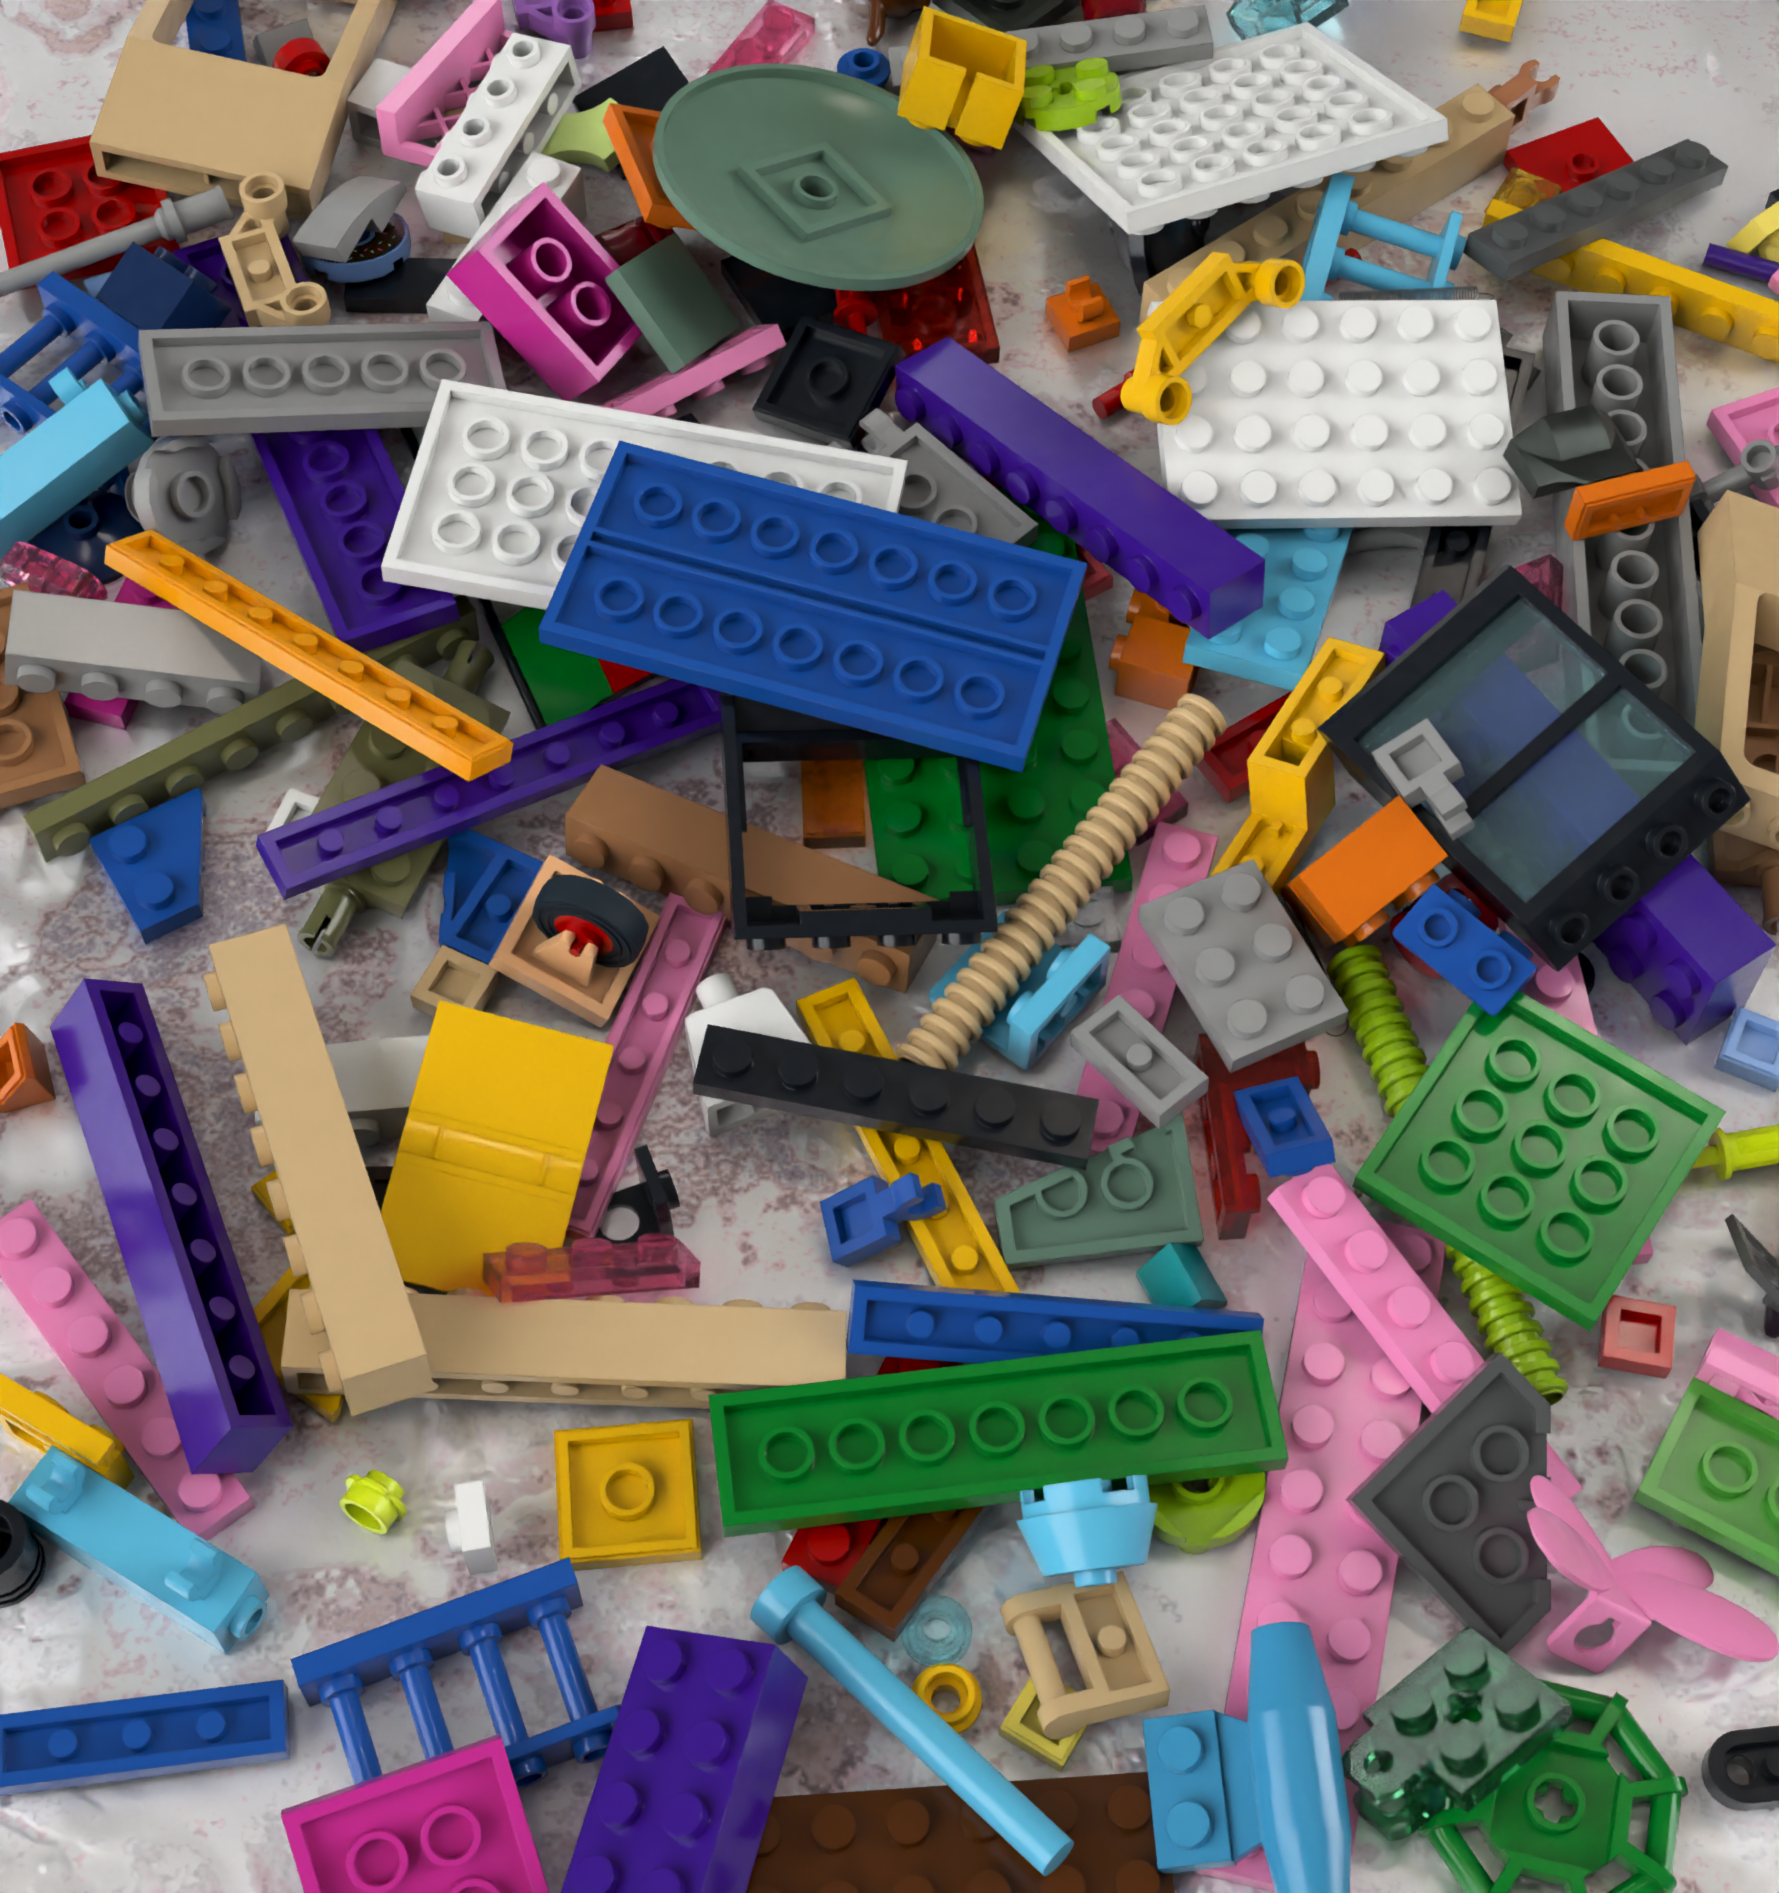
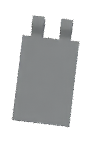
M878 408L859 421L860 426L869 433L861 439V444L870 454L908 460L907 476L898 514L1028 547L1038 539V523L918 422L904 432ZM834 441L828 445V447L844 449Z

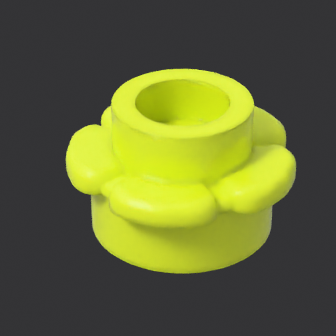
M370 1470L362 1478L359 1475L352 1474L345 1480L348 1490L339 1501V1505L351 1520L366 1530L376 1534H386L394 1521L400 1522L406 1515V1507L401 1501L404 1491L396 1481L386 1474Z

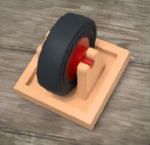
M549 854L540 867L488 966L601 1028L608 1021L661 916L627 898L624 893L604 885L601 880L592 878Z

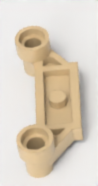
M267 171L256 172L247 176L239 186L244 212L230 234L218 237L249 327L328 325L331 309L325 289L313 282H295L279 240L289 232V223L285 212L288 206V197L283 179L276 173Z

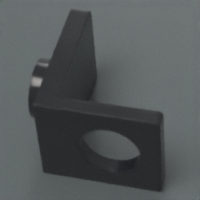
M647 1144L634 1149L640 1183L614 1192L607 1208L608 1211L614 1208L632 1210L639 1218L638 1229L631 1237L625 1240H612L606 1237L599 1227L594 1242H591L599 1264L675 1239L670 1210L680 1207L677 1191L668 1169L657 1172Z

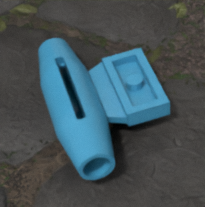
M1278 1622L1259 1626L1251 1631L1247 1722L1215 1710L1142 1719L1158 1870L1163 1874L1237 1866L1238 1862L1262 1846L1276 1893H1350L1352 1831L1336 1712L1310 1627L1301 1622Z

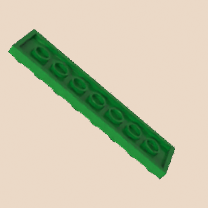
M1261 1330L708 1395L724 1538L1021 1502L1020 1491L1034 1490L1036 1498L1044 1499L1043 1486L1086 1479L1102 1478V1480H1111L1112 1489L1120 1490L1127 1489L1126 1477L1131 1475H1147L1148 1486L1283 1470L1286 1468L1289 1459Z

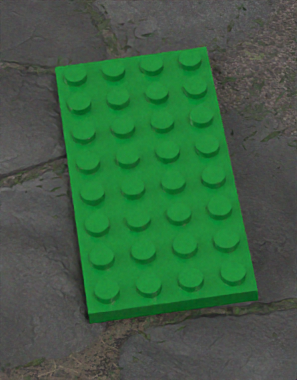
M1002 487L996 488L1038 523V539L1030 544L1028 548L1078 561L1074 540L1056 531L1048 521L1026 505L1018 503ZM1083 587L1081 588L1023 772L979 761L996 906L1016 904V900L1021 894H1029L1028 885L1031 881L1037 878L1041 879L1039 876L1040 870L1043 866L1052 864L1051 858L1056 851L1064 850V840L1068 836L1075 835V827L1079 822L1087 821V812L1090 808L1098 806V798L1103 793L1110 792L1109 786L1116 779ZM956 757L863 760L878 876L940 901H948L950 891H973L966 827H963ZM1124 850V859L1119 864L1112 865V874L1106 879H1101L1100 889L1096 893L1089 894V896L1132 891L1133 876L1128 850Z

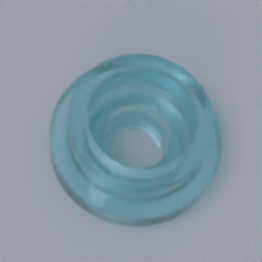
M941 1595L927 1596L901 1632V1641L907 1654L920 1665L930 1667L955 1664L966 1654L970 1647L972 1623L967 1611L954 1599ZM939 1619L949 1626L950 1632L943 1639H931L925 1634L923 1630L924 1625L930 1620Z

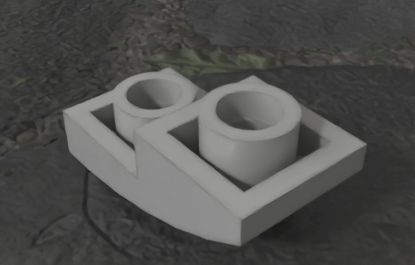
M359 175L336 188L313 210L293 238L292 243L302 256L346 263L365 230L379 233L384 231L407 188L401 181Z

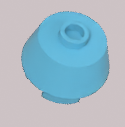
M1147 1475L1127 1476L1128 1490H1113L1111 1480H1102V1478L1043 1486L1044 1501L1034 1496V1490L1020 1491L1023 1519L1016 1522L1042 1576L1074 1575L1075 1588L1117 1583L1116 1569L1145 1565L1147 1563L1158 1503L1150 1502Z

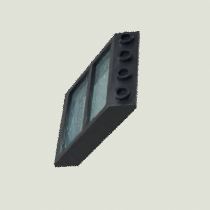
M1508 564L1502 565L1317 728L1349 775L1384 807L1396 798L1398 794L1378 768L1371 752L1427 718L1461 763L1465 776L1452 783V785L1466 801L1468 808L1465 810L1472 818L1475 828L1452 840L1427 800H1424L1411 810L1447 853L1448 857L1441 863L1543 961L1557 972L1751 801V798L1728 762L1716 747L1515 568Z

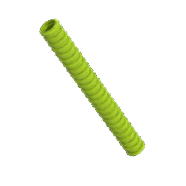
M1356 945L1338 953L1328 963L1326 971L1330 979L1335 981L1333 987L1349 1011L1347 1021L1351 1029L1356 1031L1355 1040L1358 1046L1363 1048L1362 1057L1365 1063L1371 1066L1369 1073L1373 1081L1378 1083L1376 1088L1378 1095L1381 1099L1386 1100L1384 1109L1387 1115L1394 1119L1429 1066L1425 1065L1427 1058L1424 1051L1418 1048L1419 1039L1416 1033L1410 1030L1412 1023L1408 1015L1403 1013L1405 1008L1400 997L1396 996L1397 988L1393 980L1388 979L1390 972L1386 964L1381 962L1383 956L1380 949L1374 945ZM1446 1245L1444 1249L1446 1257L1449 1261L1455 1262L1452 1267L1456 1279L1464 1280L1460 1285V1290L1465 1298L1471 1299L1467 1306L1472 1316L1479 1317L1475 1324L1477 1331L1480 1335L1487 1336L1483 1343L1487 1353L1492 1355L1493 1353L1501 1352L1550 1403V1406L1559 1402L1567 1393L1569 1387L1564 1378L1556 1377L1560 1371V1366L1556 1359L1548 1358L1552 1348L1548 1340L1540 1339L1544 1329L1540 1321L1532 1319L1536 1311L1530 1301L1524 1300L1527 1293L1451 1246Z

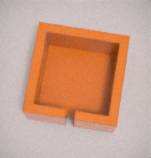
M1398 795L1282 887L1280 894L1294 908L1293 910L1297 912L1301 920L1325 949L1341 940L1349 948L1357 942L1364 940L1390 919V916L1383 909L1390 902L1398 910L1407 902L1417 898L1433 883H1436L1440 877L1433 868L1447 858L1448 855L1400 795Z

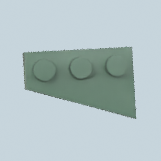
M1183 1111L1161 1129L1154 1127L1132 1138L1126 1137L1107 1146L1105 1151L1088 1158L1086 1170L1065 1166L995 1199L993 1205L1000 1255L1008 1270L1157 1252L1162 1250L1169 1242L1198 1247L1204 1241Z

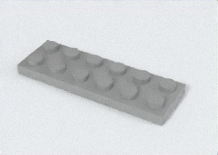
M489 321L138 331V349L152 437L426 427L442 379L507 390L492 324Z

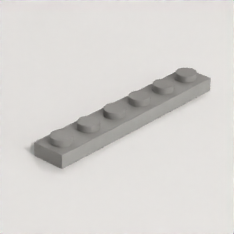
M1205 4L1003 32L1027 40L1025 70L1036 65H1050L1054 70L1075 67L1079 61L1094 57L1106 59L1109 71L1111 72L1213 59V38ZM910 45L887 48L893 94L900 96L903 63Z

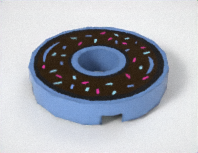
M394 212L382 233L367 230L363 232L346 263L302 256L299 252L300 259L308 272L315 276L317 270L325 272L328 280L338 283H360L381 278L394 270L393 262L402 257L404 263L410 256L411 238L409 226L402 216Z

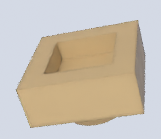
M442 945L410 994L412 1006L433 1017L435 1016L439 1000L483 1011L501 982L499 971Z

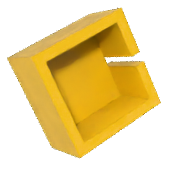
M924 6L903 63L897 116L906 118L911 124L921 129L931 130L937 128L944 131L947 126L955 129V135H958L964 142L977 147L988 145L1002 150L1024 94L1027 40Z

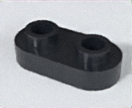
M1779 1725L1727 1732L1720 1736L1707 1750L1702 1760L1701 1774L1706 1789L1717 1802L1737 1811L1779 1807ZM1737 1764L1743 1767L1748 1774L1749 1784L1739 1785L1732 1781L1727 1773V1765Z

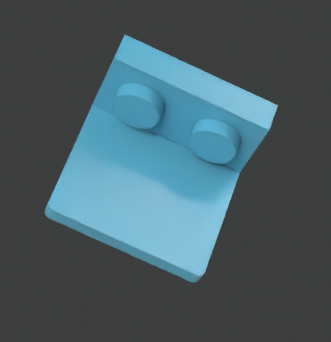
M1007 911L1002 912L997 917V924L1005 923L1004 916ZM992 932L983 933L981 935V943L986 938H994ZM1089 933L1075 950H1072L1070 947L1063 949L1054 943L1050 951L1041 952L1043 955L1041 963L1036 967L1029 966L1031 970L1029 978L1023 982L1017 981L1019 985L1017 993L1011 997L1005 996L1007 1000L1005 1008L999 1012L993 1011L995 1015L993 1023L987 1027L981 1026L983 1033L980 1039L1028 1072L1106 985L1111 947L1092 933ZM981 943L972 944L929 991V1002L931 1004L937 998H946L944 989L949 983H958L956 979L957 973L961 968H970L968 964L969 958L976 952L982 953L980 950Z

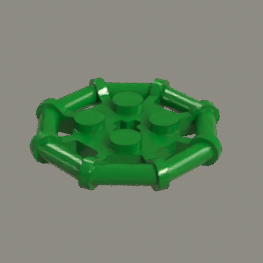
M1528 1670L1512 1672L1510 1681L1449 1719L1439 1717L1430 1729V1734L1435 1740L1423 1812L1415 1820L1419 1836L1429 1839L1464 1893H1508L1518 1875L1563 1886L1564 1893H1587L1584 1880L1593 1876L1598 1870L1612 1861L1629 1871L1632 1877L1607 1893H1673L1677 1886V1880L1672 1873L1681 1800L1689 1792L1685 1778L1674 1774L1627 1709L1628 1699L1618 1692L1611 1697L1533 1678ZM1541 1710L1593 1722L1595 1725L1589 1735L1544 1724ZM1515 1712L1521 1717L1524 1731L1520 1732L1515 1739L1505 1745L1503 1743L1494 1749L1477 1737ZM1608 1733L1613 1737L1643 1781L1629 1783L1622 1772L1619 1775L1615 1772L1607 1760L1609 1753L1602 1745ZM1466 1757L1481 1768L1476 1805L1454 1808L1461 1758ZM1548 1787H1555L1561 1790V1802L1572 1806V1817L1561 1816L1557 1823L1546 1820L1543 1811L1536 1808L1534 1797H1543ZM1643 1802L1651 1804L1645 1853L1627 1842L1632 1804ZM1479 1827L1485 1837L1489 1851L1505 1865L1494 1883L1459 1833V1829Z

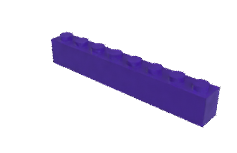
M949 336L895 365V403L898 412H900L904 419L913 423L918 422L948 449L972 465L980 475L988 477L1010 493L1018 503L1032 509L1048 521L1056 531L1067 535L1085 548L1097 561L1105 563L1119 573L1136 590L1146 593L1169 610L1180 622L1188 624L1209 640L1263 607L1264 558Z
M84 978L51 1024L50 1030L191 1474L253 1473L293 1425L142 983Z

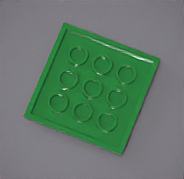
M1518 991L1501 1012L1494 1017L1489 1016L1473 1002L1471 1003L1356 1174L1352 1187L1590 1332L1710 1140L1726 1111Z

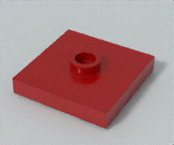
M1596 117L1506 150L1503 165L1535 205L1634 161L1600 118Z

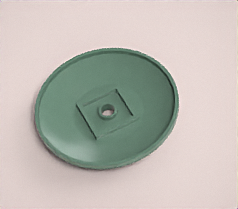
M780 63L739 65L703 75L678 90L661 111L656 124L652 146L656 175L666 196L683 218L700 234L734 257L756 268L796 282L848 291H883L923 283L950 270L965 257L977 238L984 214V194L978 173L966 152L948 131L937 128L926 130L914 126L906 118L897 116L899 96L881 87L842 73L809 66Z

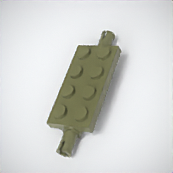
M472 640L461 641L442 678L399 658L393 672L500 735L502 734L511 712L475 695L488 669L495 662L492 652L487 647L482 645L474 662L470 664L472 660L471 654L477 642ZM364 720L312 814L440 767L441 765ZM445 838L319 886L318 891L321 896L304 927L297 934L300 944L311 951L321 931L325 930L320 939L322 943L317 950V954L330 957L335 954L337 945L354 914L362 913L366 908H380L402 919Z

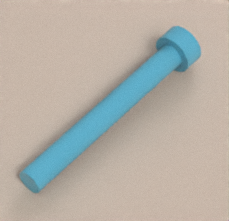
M796 1565L789 1567L776 1576L755 1601L750 1614L751 1620L777 1645H784L794 1640L1043 1876L1052 1873L1068 1856L1073 1848L1074 1841L823 1608L827 1592L805 1570Z

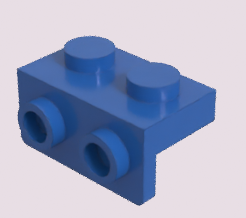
M1433 883L1396 926L1393 936L1395 940L1489 1016H1497L1518 991L1523 992L1534 979L1537 966L1530 961L1533 953L1509 932L1502 930L1497 935L1478 919L1482 915L1481 911L1461 893L1451 889L1446 894Z

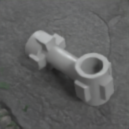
M1767 440L1752 441L1745 446L1741 453V464L1704 483L1695 474L1696 479L1689 495V502L1701 499L1710 514L1714 509V503L1721 499L1727 489L1737 492L1753 483L1762 490H1773L1779 487V445L1773 446Z

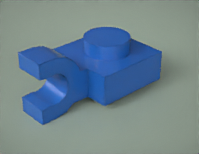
M913 1173L899 1178L890 1187L887 1181L872 1175L820 1201L832 1261L847 1268L902 1242L898 1227L899 1222L926 1219L947 1210L941 1185L933 1182L921 1188L919 1176Z

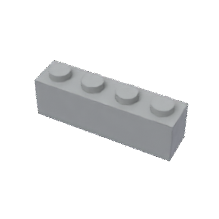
M13 589L5 652L4 684L19 686L23 690L33 693H46L52 690L82 693L88 698L102 701L111 700L116 697L142 700L150 705L161 708H171L178 705L202 707L221 715L258 697L262 658L182 610Z

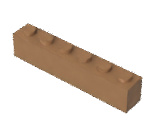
M600 764L565 814L566 855L577 859L581 864L589 868H599L631 881L645 891L657 892L667 897L670 892L683 896L686 903L693 910L701 914L712 915L717 910L721 911L727 916V921L731 922L725 814ZM747 823V832H742L746 897L772 896V905L940 901ZM916 934V945L903 947L878 946L877 936H851V947L813 948L812 937L786 938V945L803 952L813 960L828 962L860 975L871 984L886 986L906 994L937 941V934Z

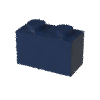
M134 241L95 297L141 330L219 328L232 310L231 307L213 295L219 285L191 265L188 266L160 245L152 254Z

